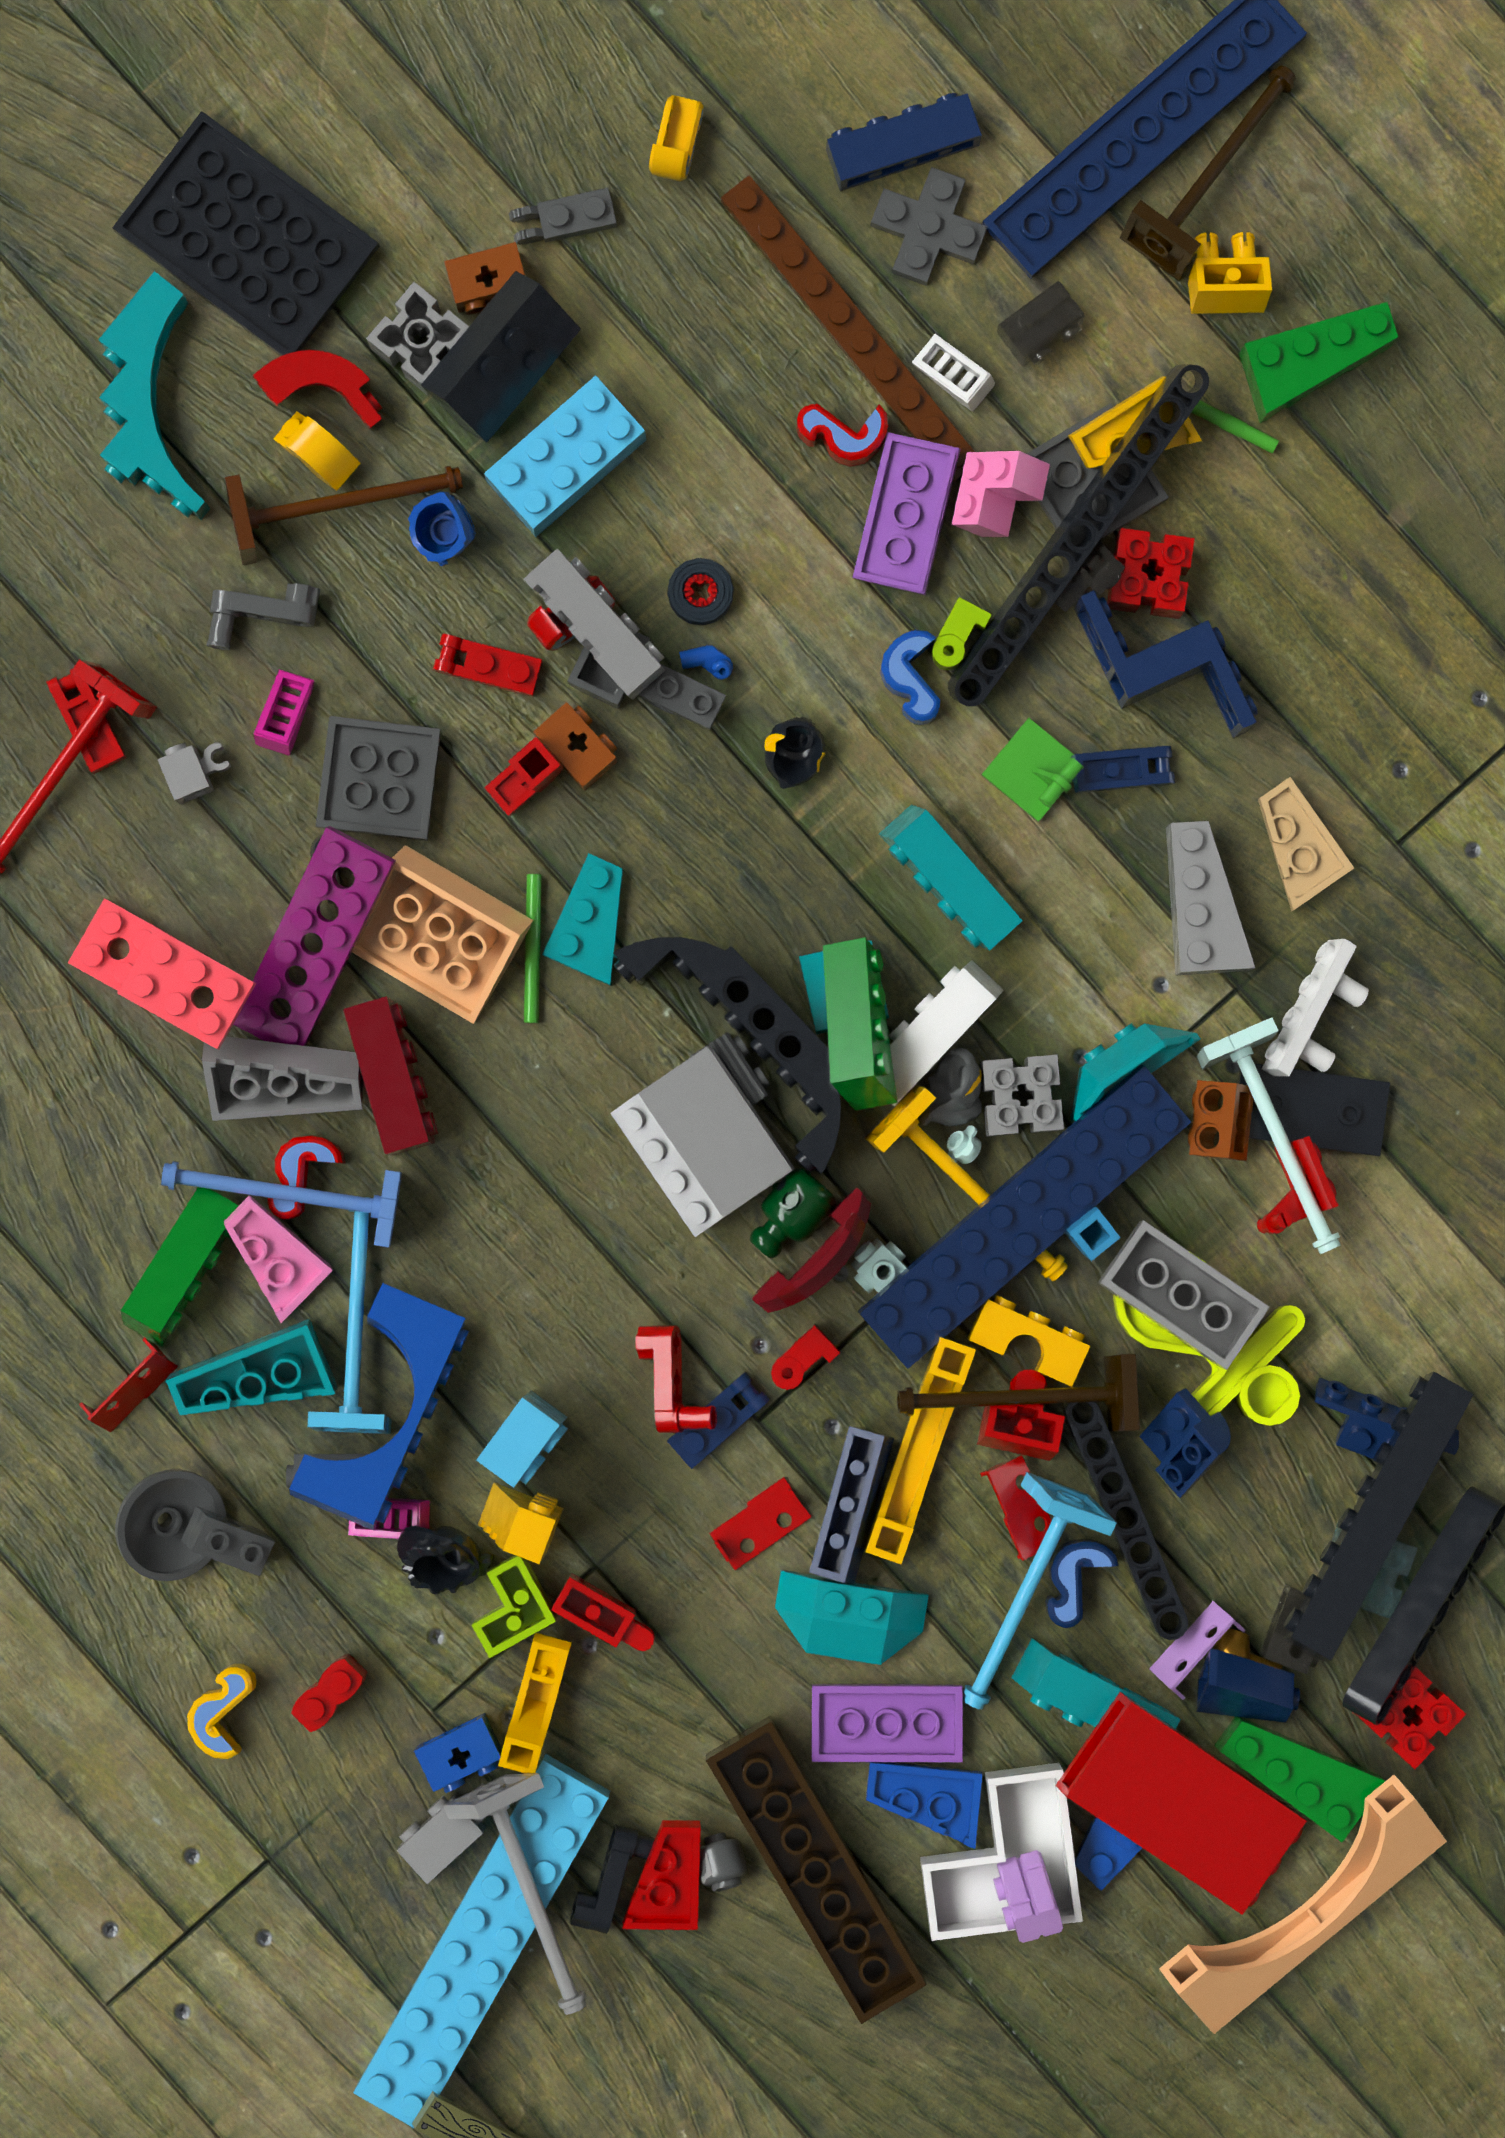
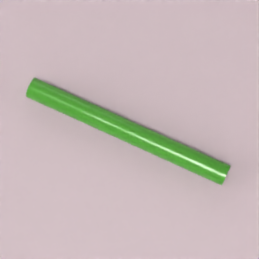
M527 874L526 916L534 921L525 939L524 1023H539L541 874Z

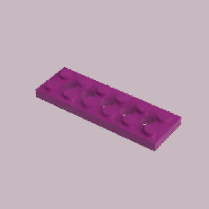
M332 826L326 827L254 976L253 982L256 985L233 1025L263 1041L300 1046L307 1045L396 860ZM339 867H347L353 872L355 879L351 887H344L338 883L336 872ZM323 900H331L337 905L339 913L336 919L329 920L321 914L320 905ZM307 933H315L320 936L323 942L320 952H311L307 949L304 942ZM297 965L306 971L307 980L305 984L297 985L289 978L291 966ZM276 998H283L289 1002L291 1013L288 1017H281L275 1013L273 1003Z

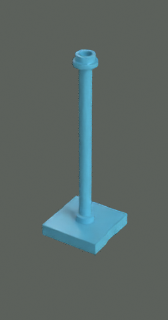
M348 1210L349 1212H354L344 1401L343 1406H339V1413L308 1411L307 1427L315 1431L391 1434V1419L385 1414H362V1407H358L369 1213Z
M1026 1472L1021 1487L1037 1501L1046 1513L1054 1517L973 1686L966 1685L964 1687L963 1701L976 1709H983L984 1705L988 1704L991 1699L986 1692L1067 1523L1072 1524L1073 1522L1111 1536L1117 1524L1090 1495Z

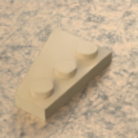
M1291 777L1258 799L1291 912L1354 869L1349 859Z

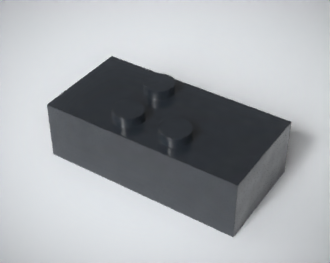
M515 271L423 381L421 386L463 429L487 443L581 328L538 282Z

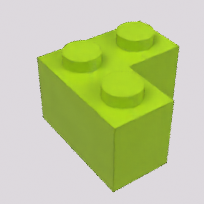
M514 1555L488 1570L487 1575L503 1605L474 1620L472 1627L488 1657L491 1658L557 1621L558 1615L551 1611L553 1606L527 1559Z

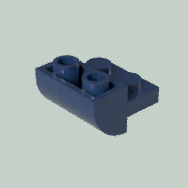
M1186 1388L1175 1394L1139 1436L1161 1461V1464L1155 1469L1156 1472L1179 1498L1186 1495L1228 1448L1231 1439L1228 1424L1222 1414L1217 1412L1210 1416Z

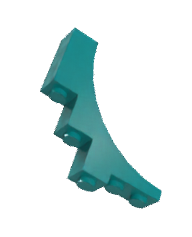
M154 271L98 339L105 349L102 355L119 369L125 365L99 397L106 406L103 412L119 426L124 421L126 422L100 456L107 463L104 470L118 482L122 483L127 479L135 486L141 477L145 475L142 481L158 495L164 490L172 496L174 500L171 505L187 518L193 513L202 520L210 510V507L184 481L175 468L163 441L157 414V378L162 353L174 325L189 303L183 293Z

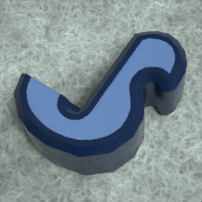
M1078 1539L1063 1543L1053 1552L1048 1566L1049 1576L1059 1591V1595L1057 1597L1048 1595L1045 1599L1048 1616L1056 1625L1062 1628H1070L1083 1619L1081 1567L1119 1566L1116 1555L1103 1543L1091 1539Z

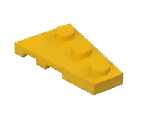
M1166 376L1155 380L1068 435L1086 468L1101 466L1105 463ZM1169 402L1163 403L1159 409V417L1165 423L1173 415V408ZM1189 417L1164 450L1202 441ZM1147 433L1141 434L1137 439L1138 450L1140 453H1145L1151 446V439Z

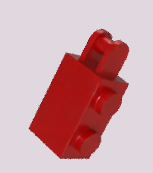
M571 1573L551 1608V1611L616 1648L620 1641H623L639 1651H647L654 1643L655 1635L653 1630L634 1619L636 1609Z

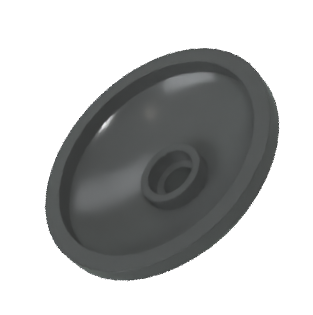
M180 1469L160 1471L140 1481L123 1500L116 1518V1542L124 1560L139 1574L157 1581L179 1580L198 1572L210 1562L211 1558L192 1552L181 1540L196 1506L226 1517L225 1506L218 1491L200 1475ZM163 1513H167V1520L164 1523L159 1524V1516Z

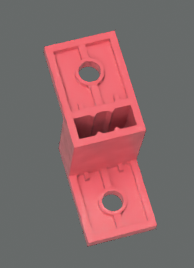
M105 898L68 961L70 965L117 990V994L218 1050L256 985L255 982ZM117 939H125L129 944V953L125 958L116 960L110 954V946ZM208 987L213 992V1002L207 1008H198L194 1004L193 995L197 989Z

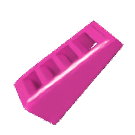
M279 669L253 733L256 745L285 755L291 754L315 684L314 680ZM283 686L301 691L300 697L283 692ZM278 701H283L296 707L292 710L277 704ZM276 715L288 719L290 722L286 724L272 718ZM270 729V730H273V731L282 733V734H284V736L279 735V734H276V733H273V732H270V731H268V730Z
M388 1498L387 1500L393 1504L383 1528H379V1522H377L373 1531L349 1520L348 1535L399 1539L401 1532L406 1527H410V1510H412V1526L429 1529L430 1501ZM395 1509H400L399 1528H394Z

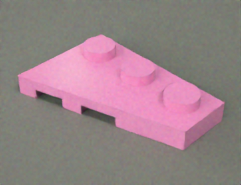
M250 1195L224 1221L225 1228L252 1271L280 1323L333 1271L328 1262Z

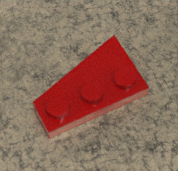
M662 1820L622 1921V1929L698 1930L700 1821Z

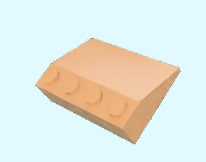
M405 845L392 857L396 862L352 953L474 1024L517 953L534 920Z

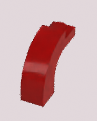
M318 350L291 352L272 360L252 377L276 407L301 388L317 385L331 388L342 395L368 429L372 428L382 419L378 414L382 410L378 401L369 391L363 395L359 390L370 381L369 377L349 360L329 352Z

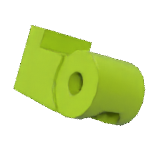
M959 597L932 649L934 664L943 670L957 668L963 660L965 654L964 645L974 627L984 631L992 614Z

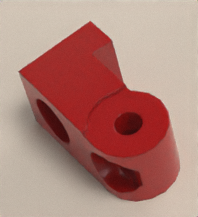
M814 1324L775 1361L771 1371L772 1380L781 1389H794L803 1380L804 1372L821 1356L830 1363L840 1354V1350Z

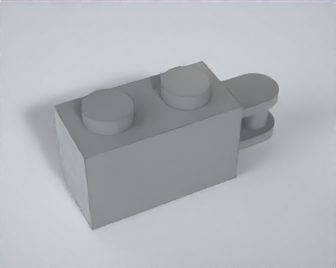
M457 1794L449 1800L442 1796L427 1810L431 1817L421 1826L415 1821L399 1836L403 1842L399 1845L397 1852L426 1884L480 1837L486 1828L481 1821L487 1816L481 1819H448L443 1805L458 1798Z

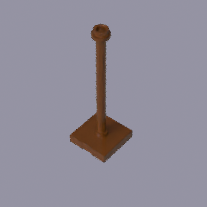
M445 466V473L255 510L254 506H246L240 474L225 477L227 496L242 565L257 563L252 530L259 529L260 524L445 488L449 489L450 494L456 493V490L463 489L459 467L451 468V466Z

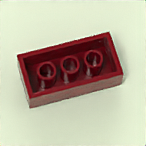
M385 996L344 1008V1015L384 1153L394 1156L435 1144L433 1135L439 1134L433 1112L430 1113V1111L426 1112L423 1099L428 1098V1092L423 1077L415 1075L412 1064L418 1062L413 1042L405 1039L402 1028L407 1027L408 1024L402 1005H399L398 1002L394 1003L392 999Z

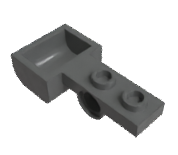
M638 632L635 634L644 645L651 641L650 638ZM584 647L567 681L568 684L584 694L619 709L626 695L625 692L594 659L593 654ZM662 665L666 671L645 688L638 697L645 699L651 705L665 712L676 714L703 728L711 730L726 699V695Z

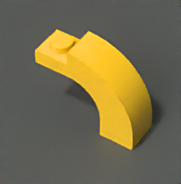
M535 1633L498 1766L521 1773H536L572 1642Z

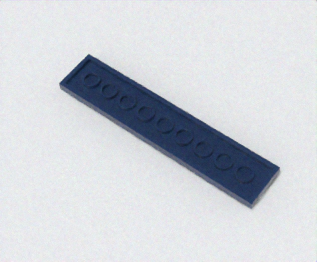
M1278 0L1232 1L985 218L982 225L986 226L990 235L1026 275L1032 279L1306 38L1307 32Z
M1141 1064L861 1307L858 1313L904 1366L909 1369L938 1343L940 1337L944 1338L1063 1235L1068 1227L1095 1207L1191 1123L1190 1119L1149 1070Z

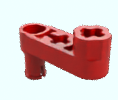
M676 1325L638 1327L635 1341L638 1357L641 1360H654V1411L657 1431L659 1433H682L684 1429H715L717 1424L715 1406L699 1407L684 1406L682 1404V1345L679 1327Z

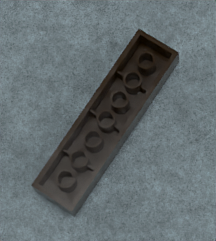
M771 1715L706 1754L708 1766L859 2022L863 2024L926 1986L923 1972Z

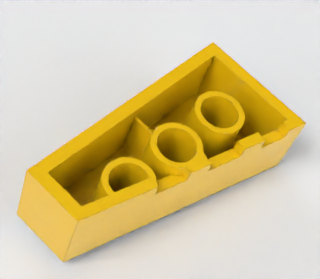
M493 1483L478 1525L486 1533L490 1534L489 1537L494 1539L495 1543L503 1551L540 1564L549 1549L564 1508L556 1506L558 1499L537 1492L532 1497Z

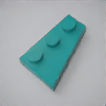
M588 853L542 954L543 956L611 986L623 868Z

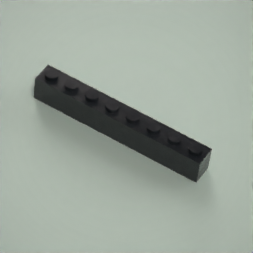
M1436 1372L1426 1374L1424 1378L1419 1376L1413 1383L1408 1394L1413 1399L1407 1410L1401 1409L1393 1420L1391 1429L1395 1430L1391 1440L1389 1443L1384 1441L1377 1450L1373 1459L1377 1466L1372 1475L1366 1474L1358 1485L1355 1494L1360 1497L1354 1508L1348 1507L1338 1523V1528L1342 1529L1336 1542L1330 1541L1323 1550L1320 1561L1324 1564L1317 1576L1312 1574L1302 1590V1594L1306 1598L1300 1609L1294 1607L1285 1621L1284 1628L1288 1629L1284 1639L1323 1662L1332 1661L1474 1395Z

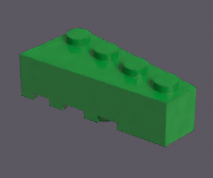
M1388 302L1245 343L1239 356L1260 424L1286 407L1288 408L1315 390L1328 385L1346 372H1350L1391 348L1398 338V334Z
M866 937L823 945L831 1084L855 1111L898 1103L885 1013V993L880 972L883 971L881 953L879 949H874Z
M201 1187L196 1189L122 1307L121 1316L125 1326L163 1347L169 1334H172L179 1325L188 1302H192L200 1291L203 1284L200 1281L207 1269L212 1270L221 1257L222 1251L220 1247L225 1238L231 1239L225 1228L224 1221L239 1205L211 1189Z
M1234 1717L1214 1745L1222 1754L1340 1842L1345 1840L1363 1815L1365 1798L1386 1781L1379 1774L1365 1770L1348 1761L1329 1755L1242 1717Z

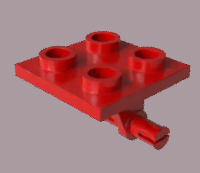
M1310 1136L1291 1141L1292 1148L1321 1211L1339 1206L1336 1201L1335 1186L1326 1177L1321 1165L1322 1155L1318 1146L1312 1142ZM1274 1147V1150L1291 1190L1269 1213L1258 1220L1257 1229L1264 1234L1267 1232L1269 1234L1281 1233L1292 1223L1307 1217L1276 1147Z

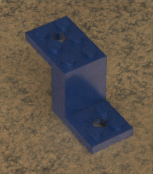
M1095 590L1080 596L1074 610L1121 709L1202 672L1232 738L1246 733L1256 723L1254 716L1258 715L1256 706L1250 695H1243L1238 682L1242 681L1240 672L1234 661H1227L1222 650L1226 647L1224 638L1217 627H1211L1208 620L1126 658L1124 654L1128 651L1126 641L1119 630L1113 631L1108 620L1112 617V613L1105 598L1101 597L1098 599Z

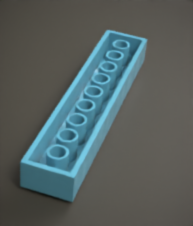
M547 1754L544 1755L536 1770V1773L540 1775L544 1788L520 1799L509 1816L545 1909L610 1794V1790ZM500 1834L353 2092L413 2127L412 2122L431 2092L441 2094L535 1928Z

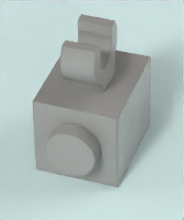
M185 743L172 746L164 751L166 756L159 758L158 762L174 801L181 805L214 791L208 775L216 772H225L231 768L228 760L220 764H216L213 761V755L217 751L224 749L223 744L213 743L205 749L202 759L198 750L193 745L186 747Z

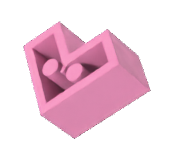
M1021 451L967 452L952 525L981 537H1008L1016 501L1043 500L1050 464Z

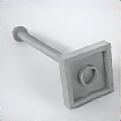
M539 1773L505 1774L444 1804L443 1807L448 1819H481L487 1815L493 1816L563 1998L557 2003L566 2015L572 2014L586 2007L584 2000L586 1995L584 1991H577L507 1812L510 1804L544 1788Z

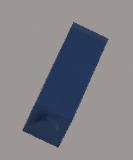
M1210 1649L1198 1675L1196 1712L1286 1723L1292 1710L1297 1711L1300 1690L1294 1687L1293 1673L1220 1650Z

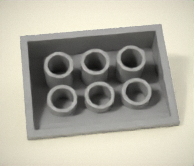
M711 1045L690 1057L610 1113L694 1237L722 1220L795 1169Z

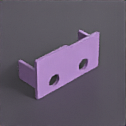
M1212 1601L1187 1629L1185 1634L1176 1639L1149 1670L1184 1700L1186 1697L1176 1689L1180 1682L1232 1624L1243 1633L1245 1629ZM1217 1627L1215 1635L1207 1638L1209 1631ZM1187 1661L1186 1667L1182 1671L1177 1672L1178 1666L1182 1662Z

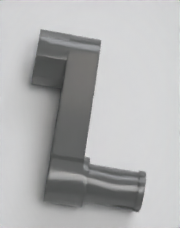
M288 583L285 600L225 590H213L209 611L213 616L206 646L219 650H230L234 619L239 616L302 627H314L320 589L304 584Z

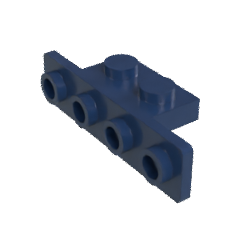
M1319 1378L1316 1384L1315 1402L1347 1415L1336 1436V1445L1374 1459L1381 1444L1384 1441L1389 1443L1395 1432V1430L1391 1429V1425L1401 1409L1407 1410V1407L1400 1408L1382 1401V1399L1373 1394H1362L1354 1391L1338 1381H1328ZM1457 1429L1454 1430L1444 1449L1445 1452L1453 1455L1459 1449V1431Z

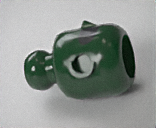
M796 1168L788 1173L780 1182L773 1184L774 1189L761 1203L762 1212L768 1218V1221L763 1226L756 1227L751 1232L749 1240L770 1259L777 1257L781 1253L783 1243L788 1238L796 1242H804L812 1237L835 1210L836 1199L832 1193L803 1169Z

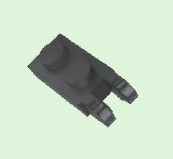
M609 187L537 203V206H524L511 210L509 213L510 221L514 223L540 218L542 228L525 229L513 235L514 241L519 245L543 240L547 243L617 227Z

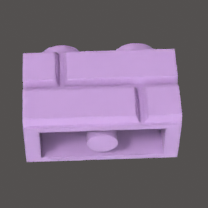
M1035 1850L1021 1854L1020 1858L1014 1856L1007 1858L1006 1862L998 1863L997 1867L1000 1877L994 1878L993 1881L999 1901L1007 1899L1008 1906L1003 1907L1002 1911L1008 1931L1016 1929L1018 1939L1022 1943L1039 1939L1040 1935L1046 1937L1060 1933L1063 1925L1041 1852Z

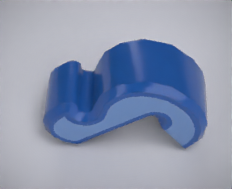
M913 630L895 639L885 651L880 674L884 686L892 694L910 700V702L903 704V715L914 724L924 725L934 721L939 711L941 700L910 663L935 643L937 637L928 631Z

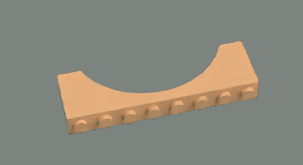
M1392 1775L1365 1798L1362 1822L1352 1847L1334 1874L1308 1901L1278 1923L1250 1937L1214 1946L1188 1944L1161 1966L1159 1970L1178 1995L1210 2031L1215 2034L1447 1841L1414 1796L1395 1775Z

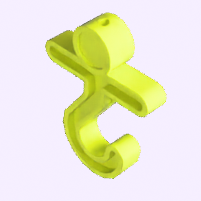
M1113 1295L1117 1320L1127 1335L1148 1348L1203 1356ZM1284 1305L1275 1309L1253 1331L1227 1370L1220 1368L1204 1357L1211 1366V1374L1191 1394L1210 1416L1220 1412L1236 1396L1238 1407L1253 1422L1271 1426L1281 1424L1292 1417L1298 1408L1300 1399L1298 1384L1293 1376L1283 1368L1267 1364L1302 1330L1305 1324L1303 1312L1296 1306Z

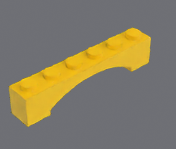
M940 1337L938 1343L934 1346L918 1394L961 1392L976 1349ZM955 1407L914 1409V1414L909 1418L864 1547L865 1552L902 1564L937 1454Z

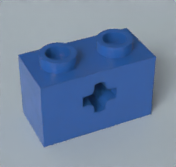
M483 1713L418 1745L414 1752L433 1792L443 1788L444 1792L448 1793L466 1783L463 1777L476 1771L479 1776H483L498 1768L497 1761L500 1760L502 1748L486 1714ZM456 1747L461 1752L469 1751L470 1754L466 1759V1764H463L460 1759L453 1760L452 1757L456 1752Z

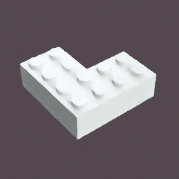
M1060 1763L985 1772L994 1847L920 1857L929 1932L932 1941L1008 1931L1002 1911L1003 1907L1008 1906L1007 1899L999 1901L993 1881L994 1878L1000 1877L997 1864L1006 1862L1007 1858L1014 1856L1020 1858L1021 1854L1035 1850L1041 1852L1062 1924L1083 1922L1067 1797L1055 1786L1064 1774Z

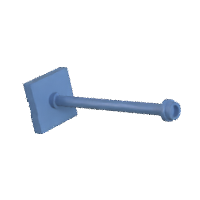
M175 1161L172 1164H164L161 1185L168 1186L170 1190H175L176 1184L371 1213V1218L378 1219L374 1245L390 1247L402 1172L385 1170L382 1196L374 1195L373 1198L179 1169V1162Z

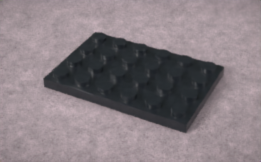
M203 111L200 112L112 227L114 232L280 356L300 351L380 247L377 241Z

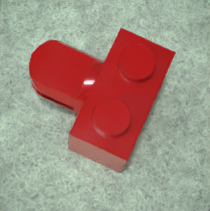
M1026 1369L1020 1371L1011 1380L1009 1390L1047 1388V1382L1040 1372ZM1044 1404L986 1406L983 1410L977 1445L1050 1461L1059 1452L1065 1416L1044 1412Z

